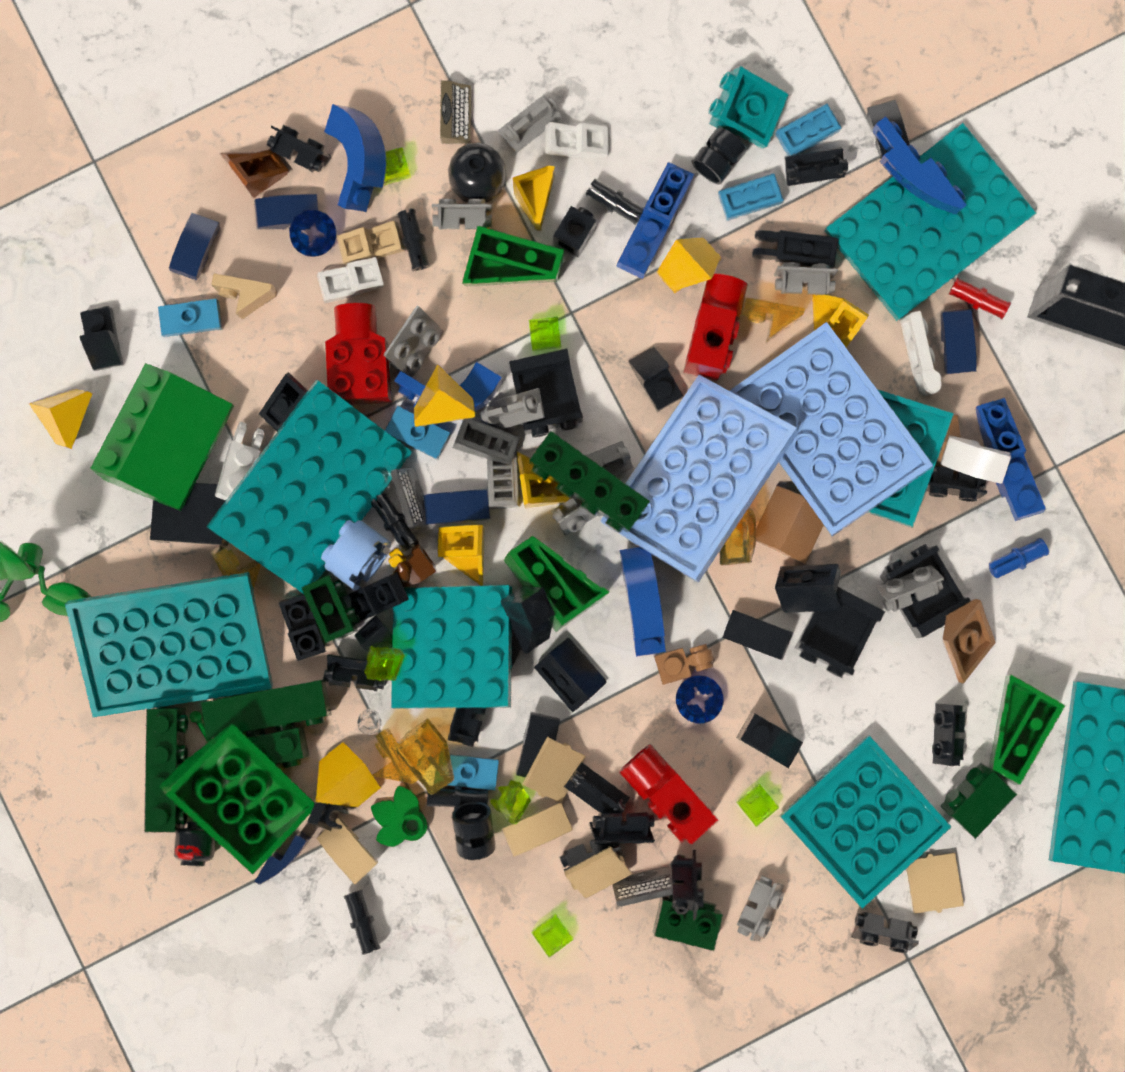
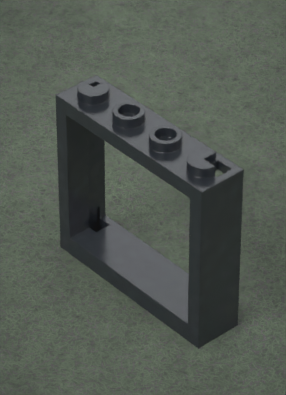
M1069 264L1035 291L1027 318L1125 350V282ZM1070 284L1076 285V292L1067 291V286Z

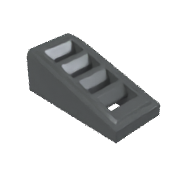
M467 418L463 419L452 448L510 465L520 437L475 419ZM468 431L474 432L471 442L465 440ZM480 434L486 435L482 446L477 444ZM492 437L497 439L493 450L488 448ZM503 441L509 442L505 454L499 453Z

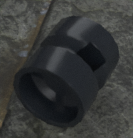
M718 127L706 142L708 147H701L691 163L704 178L720 185L731 172L730 165L738 163L747 150L742 141L733 133Z
M468 802L455 808L452 812L454 832L456 833L455 842L458 855L466 860H481L490 856L496 849L494 830L492 829L491 808L482 802Z

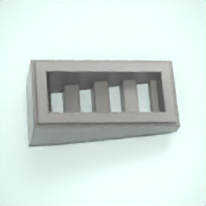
M500 449L499 453L505 454L506 449ZM516 451L510 465L493 463V460L487 459L489 509L519 507ZM511 469V474L494 475V470ZM494 481H512L510 486H494ZM495 492H512V497L495 498Z

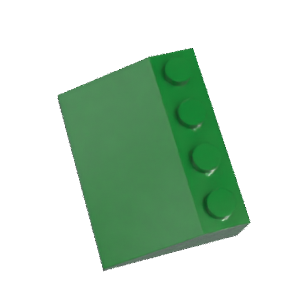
M145 363L90 469L104 481L182 511L234 405L171 372Z
M230 724L185 760L159 786L171 800L251 874H254L311 814L315 804L233 724Z

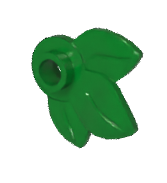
M397 786L394 793V801H381L371 806L375 820L383 827L376 837V841L382 845L394 847L401 844L404 840L416 841L422 838L427 831V819L419 812V800L412 791L405 787ZM409 820L417 821V830L412 831L407 827Z

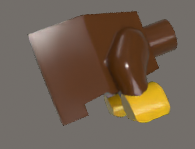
M419 542L412 547V552L409 555L404 556L400 548H395L389 553L390 558L388 561L393 567V573L397 572L404 588L424 581L437 571L435 563Z

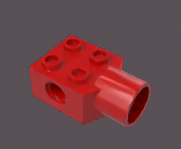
M714 273L712 279L706 281L685 361L684 373L696 376L701 375L716 381L721 373L726 374L733 355V351L728 350L729 345L733 346L734 339L736 340L740 326L738 321L740 320L748 288L747 282L734 276ZM707 340L715 341L718 346L713 347L709 345Z
M345 303L335 306V336L325 341L327 387L350 405L392 403L390 361L384 356L389 344L385 337L377 334L376 306L369 303Z
M651 744L638 752L619 771L643 800L648 797L650 798L647 804L660 820L664 816L667 817L670 821L667 827L681 843L686 839L692 845L719 821ZM678 802H685L687 807L684 813L680 815L673 814L674 805Z

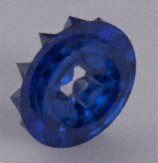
M318 209L304 210L294 217L289 227L290 241L293 247L305 256L317 257L327 253L336 240L337 231L333 220L328 214ZM315 223L317 231L324 235H315L310 244L309 236L301 230L311 229V226Z
M702 675L686 679L680 684L675 695L676 706L680 714L686 720L698 724L707 723L715 719L721 712L724 703L723 692L718 683ZM694 687H696L701 695H712L704 701V712L698 704H687L691 699L695 698Z

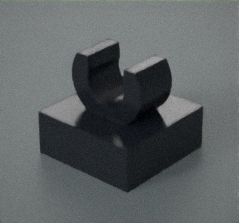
M376 615L354 635L360 646L368 654L373 651L377 656L382 655L378 648L382 641H387L391 646L393 642L390 631Z
M315 802L307 822L329 831L332 828L341 830L343 826L335 822L339 812L348 814L349 810L342 805Z

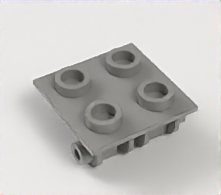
M417 305L384 353V356L390 361L389 365L413 377L415 372L421 368L423 360L432 347L438 343L443 330Z

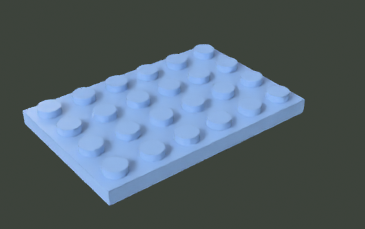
M827 322L729 390L798 429L799 433L779 463L832 537L933 468L931 461Z
M698 375L625 483L650 502L630 531L626 533L622 530L620 535L699 583L799 433L798 429L718 384ZM603 516V518L601 519V522H602L605 526H607V525L605 524V522L607 521V518H605V517Z

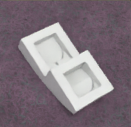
M550 122L545 125V154L568 157H606L608 155V127L588 123H580L577 126Z
M376 257L349 262L346 267L318 272L317 274L325 304L357 296L384 286Z
M949 435L941 459V465L970 476L1002 484L1011 455L1010 452L980 446L977 441Z

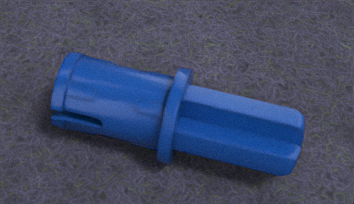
M1038 538L1036 541L1019 549L1014 547L1010 553L989 563V570L995 578L1004 576L1018 568L1023 570L1027 564L1049 555V549L1044 540Z

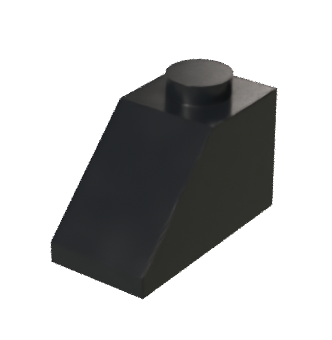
M522 586L501 600V604L506 615L509 617L510 624L525 654H528L550 638L555 613L544 588Z
M750 712L736 737L788 769L803 744L799 739L753 712Z

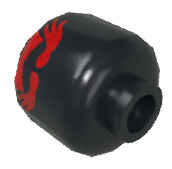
M187 822V828L178 829L175 834L174 857L181 860L180 865L205 866L206 861L213 859L215 839L196 822Z

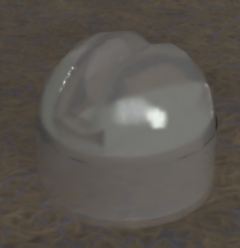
M366 709L359 714L357 726L362 733L372 735L381 728L382 720L377 711ZM373 715L376 716V719L363 725L362 721Z

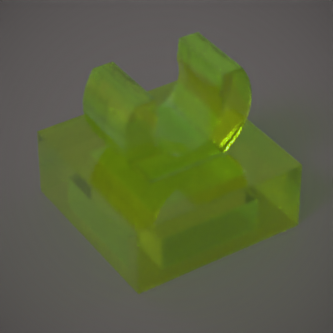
M403 147L385 151L386 172L383 186L411 178Z
M558 317L529 320L532 351L561 348Z
M370 646L367 654L368 663L364 673L368 679L396 680L405 655L401 649Z
M510 780L507 787L500 786L498 788L501 793L498 800L491 799L490 802L496 811L502 813L507 822L517 825L531 799L520 782Z
M759 783L736 802L756 827L779 809L778 805Z
M556 913L531 931L549 958L574 940V937Z

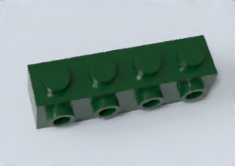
M552 431L548 433L529 460V464L533 466L531 471L544 481L548 477L558 484L556 489L568 498H571L572 495L583 501L580 505L583 509L594 516L597 512L607 518L605 524L619 534L622 530L626 533L630 531L650 502Z
M323 680L201 702L207 739L217 736L230 724L235 725L241 732L246 731L247 737L265 734L264 728L276 726L278 732L295 728L294 722L306 720V726L325 723L324 717L332 715L326 682H323Z
M186 708L146 709L144 832H177L178 829L184 828L186 824L187 813L159 787L188 759L185 733L188 731L189 721L188 715H186Z

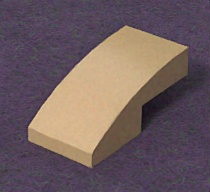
M396 221L370 229L361 227L337 235L343 264L345 265L349 262L373 257L378 259L405 251L399 224Z
M561 802L502 828L513 857L573 830Z
M338 817L335 822L342 825V829L336 830L332 828L331 831L325 829L316 839L338 867L356 885L378 861L358 841L359 837Z

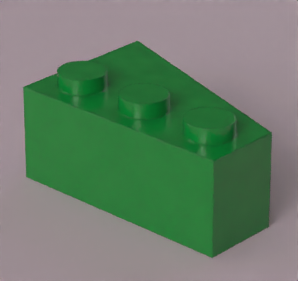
M477 226L462 284L464 286L558 282L565 251Z
M531 536L509 551L504 559V562L522 586L544 588L555 613L552 625L555 632H558L610 593L603 586L600 587L587 578V575L581 570H576L565 562L563 557L534 536Z
M1011 674L1006 676L988 768L1010 783L1021 785L1066 705Z

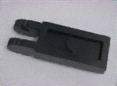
M784 230L779 232L755 231L756 240L777 242V249L754 248L752 254L754 258L775 260V262L781 263L793 262L803 266L827 264L829 268L834 269L838 245V238Z

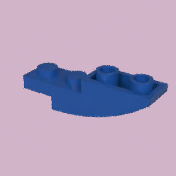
M886 116L875 124L872 132L887 151L881 158L880 163L904 188L926 203L953 214L959 213L967 206L964 202L965 196L958 186L951 185L946 178L948 176L947 171L940 162L937 161L935 163L932 158H929L921 164L918 161L920 156L917 150L912 145L907 146L901 138L903 134L899 126L894 121L890 122Z
M670 162L667 163L616 267L641 279L644 278L694 177L693 173Z
M1005 398L976 406L975 410L984 447L1010 452L1011 458L1002 484H996L1001 497L1006 498L1014 520L1018 521L1044 513L1046 507L1024 456L1026 448Z

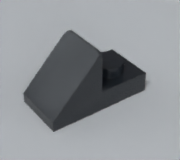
M106 306L80 312L84 335H80L79 338L92 369L98 371L123 365L112 308Z
M655 347L628 361L657 412L683 398L682 392L669 372V364Z
M289 372L286 373L259 412V415L278 431L308 390Z

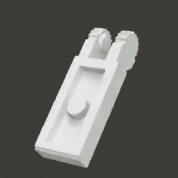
M916 311L903 317L900 322L918 393L928 397L941 389L942 382L940 381V373L934 370L935 356L933 349L928 345L927 322L922 318L921 311Z
M239 422L233 441L228 447L215 497L227 500L260 455L259 448L264 435L263 429L257 428L252 436V443L249 447L241 444L247 430V424Z

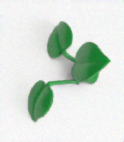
M0 541V580L8 579L0 593V622L7 620L10 616L11 608L2 600L5 598L14 580L31 579L34 575L38 574L41 593L46 595L42 600L43 606L61 616H68L65 607L67 601L92 596L82 588L66 582L54 583L47 588L44 578L45 567L40 565L43 549L39 545L23 543L19 546L16 553Z

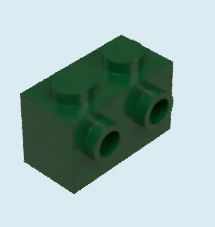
M328 575L301 587L326 643H333L358 631L356 624L360 623L359 618L353 607H347L343 598L347 596V592L340 579L336 581L333 576Z
M304 726L248 738L274 764L282 763L283 768L301 765L300 759L309 756Z
M980 763L967 773L965 780L956 789H953L946 795L945 801L940 807L976 839L1017 794L993 770Z
M669 895V897L664 896L660 898L653 934L655 937L714 951L723 915L720 910L716 909V904L703 901V907H698L696 920H694L693 911H688L685 914L676 913L672 907V895Z

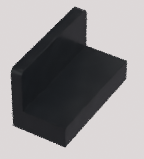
M839 564L781 566L775 590L783 612L840 611L842 603L837 591L841 575Z
M570 638L565 639L534 666L535 670L572 712L588 701L607 683L606 679Z

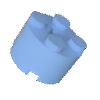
M348 520L339 531L340 538L334 545L331 544L325 549L321 559L325 562L326 570L353 590H358L361 588L358 583L362 579L368 582L378 571L387 556L383 550L385 546L390 548L391 542L363 521L359 520L354 523Z

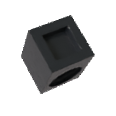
M570 206L553 235V244L579 258L596 229L597 220L594 219V215L583 207L576 209ZM573 224H579L584 228V231L579 235H574L569 232L568 228Z

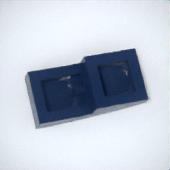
M317 194L281 195L254 200L257 229H286L288 226H317L320 223Z
M191 213L174 250L169 271L197 281L209 259L208 251L220 230L219 222Z
M972 310L942 311L941 341L944 343V372L946 374L977 372Z
M487 489L424 495L426 525L490 519Z
M302 831L296 834L284 856L275 851L267 859L254 882L260 885L280 873L296 859L312 837Z

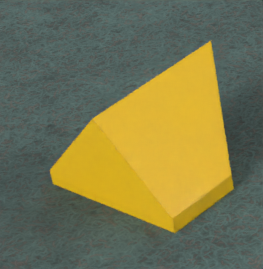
M548 165L512 177L514 196L535 230L541 231L555 177L554 166Z
M704 237L676 239L658 268L657 274L675 294L682 288L712 279L716 267L722 259Z
M825 294L812 295L814 331L827 322L847 348L869 314L844 298Z
M438 364L414 407L415 427L475 417L473 398Z
M74 389L29 403V405L55 444L72 449L93 393Z
M517 451L525 509L560 504L570 500V498L556 489L558 484L549 477L544 481L531 471L533 466L529 464L530 457Z
M483 525L438 527V557H443L480 586H483L485 528Z
M344 742L319 761L316 802L358 808L381 788L365 763Z

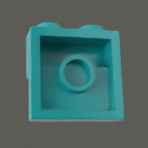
M742 66L726 72L719 84V87L723 89L720 98H716L712 102L708 114L712 116L709 124L715 128H724L735 136H740L761 149L768 147L789 94Z

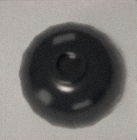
M479 142L468 143L459 148L451 157L448 167L450 186L459 198L465 202H468L469 199H484L487 203L504 189L506 182L505 163L500 154L490 145Z

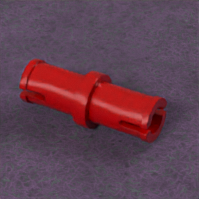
M959 277L956 278L949 291V295L972 304L971 308L975 310L980 308L999 317L1001 320H1003L1011 305V302L988 293L987 288L982 287L980 289L961 280Z

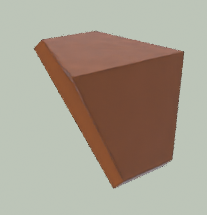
M270 149L251 153H220L253 199L289 173L288 168L279 156Z

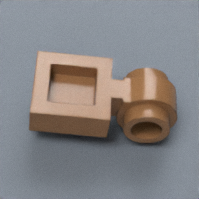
M707 644L690 648L691 655H688L689 657L685 656L683 648L654 656L662 685L692 677L689 666H695L696 672L713 667L712 661H714L712 650L708 649Z

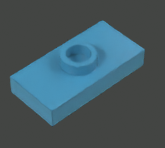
M825 104L777 130L775 135L787 156L798 155L835 135L842 128L829 105Z
M774 173L718 192L727 221L782 204L784 201Z
M217 299L158 306L161 335L163 337L222 330L219 301Z
M397 406L385 429L395 439L436 460L439 458L451 435L450 432L434 424L415 427L414 414Z
M439 753L436 784L496 790L499 760Z

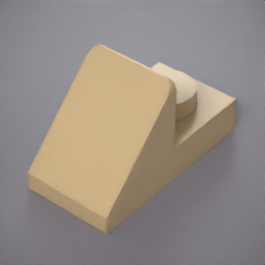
M213 273L211 285L219 292L220 296L229 299H236L237 295L239 296L236 314L240 319H244L276 297L277 290L272 284Z

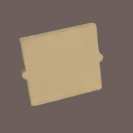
M547 737L522 784L537 791L538 795L542 798L547 796L562 803L568 791L564 787L580 763H583L586 756L571 749L568 743L561 744Z
M611 847L564 871L566 878L571 882L573 890L577 889L585 899L632 875L630 869L625 864L623 856L619 857Z
M954 852L939 855L927 853L926 857L916 859L906 869L913 913L928 911L941 913L942 909L964 906Z

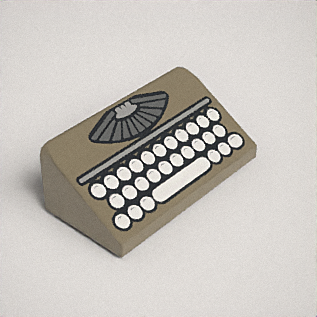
M441 80L440 139L442 144L471 143L470 85Z

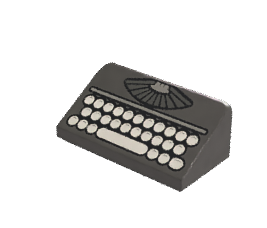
M414 468L392 470L391 476L407 526L412 530L426 526L424 494L416 470Z
M663 867L630 875L613 884V890L617 906L622 907L672 895V885H675V883H672L671 869Z

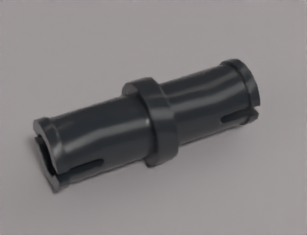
M597 179L593 180L591 187L601 193L589 187L586 196L606 206L608 212H616L636 225L640 217L630 211L641 216L644 208L623 196L624 193L620 190L615 192L597 181Z
M408 209V213L406 210L397 213V216L399 217L404 235L402 243L403 246L407 247L412 266L411 269L412 271H419L420 267L421 270L430 267V263L428 262L423 243L426 240L424 234L420 232L416 210Z
M386 492L376 497L377 501L373 499L370 503L385 523L383 525L384 529L391 532L403 552L408 551L412 548V544L416 545L419 540L405 523L404 514L397 511Z
M455 786V789L428 787L427 807H454L455 809L468 802H482L488 805V790L461 789V786Z
M363 890L344 895L343 897L346 900L352 919L350 926L351 929H355L362 955L380 949L381 947L372 924L375 920L373 915H369Z

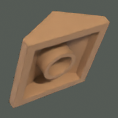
M776 486L751 539L805 565L824 525L803 495Z
M974 599L948 614L945 621L942 640L958 682L963 684L996 643L981 600Z

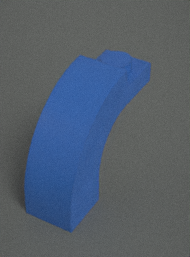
M332 104L324 132L342 143L346 151L348 163L345 181L337 205L344 209L366 212L373 188L383 187L386 172L384 143L377 126L366 114L355 108Z
M476 362L460 386L473 398L475 412H477L491 401L501 387L503 380L501 376ZM402 371L394 380L397 386L400 387L398 392L411 401L415 397L419 400L425 385Z
M641 547L619 550L636 657L666 652L662 609L652 555Z

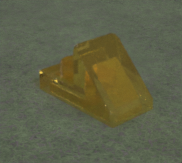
M746 297L741 316H747V320L755 323H764L765 320H769L766 343H768L798 322L803 316L805 308Z
M219 546L209 551L222 576L249 572L252 588L254 589L261 567L260 563L253 561L237 570L236 567L240 563L231 549L227 551L226 548Z
M389 728L375 736L378 740L375 743L378 752L384 759L389 757L391 762L372 774V776L412 784L417 782L421 777Z

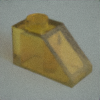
M750 506L720 550L721 566L752 562L756 547L755 513Z
M429 718L408 731L393 748L431 795L455 779L447 741Z

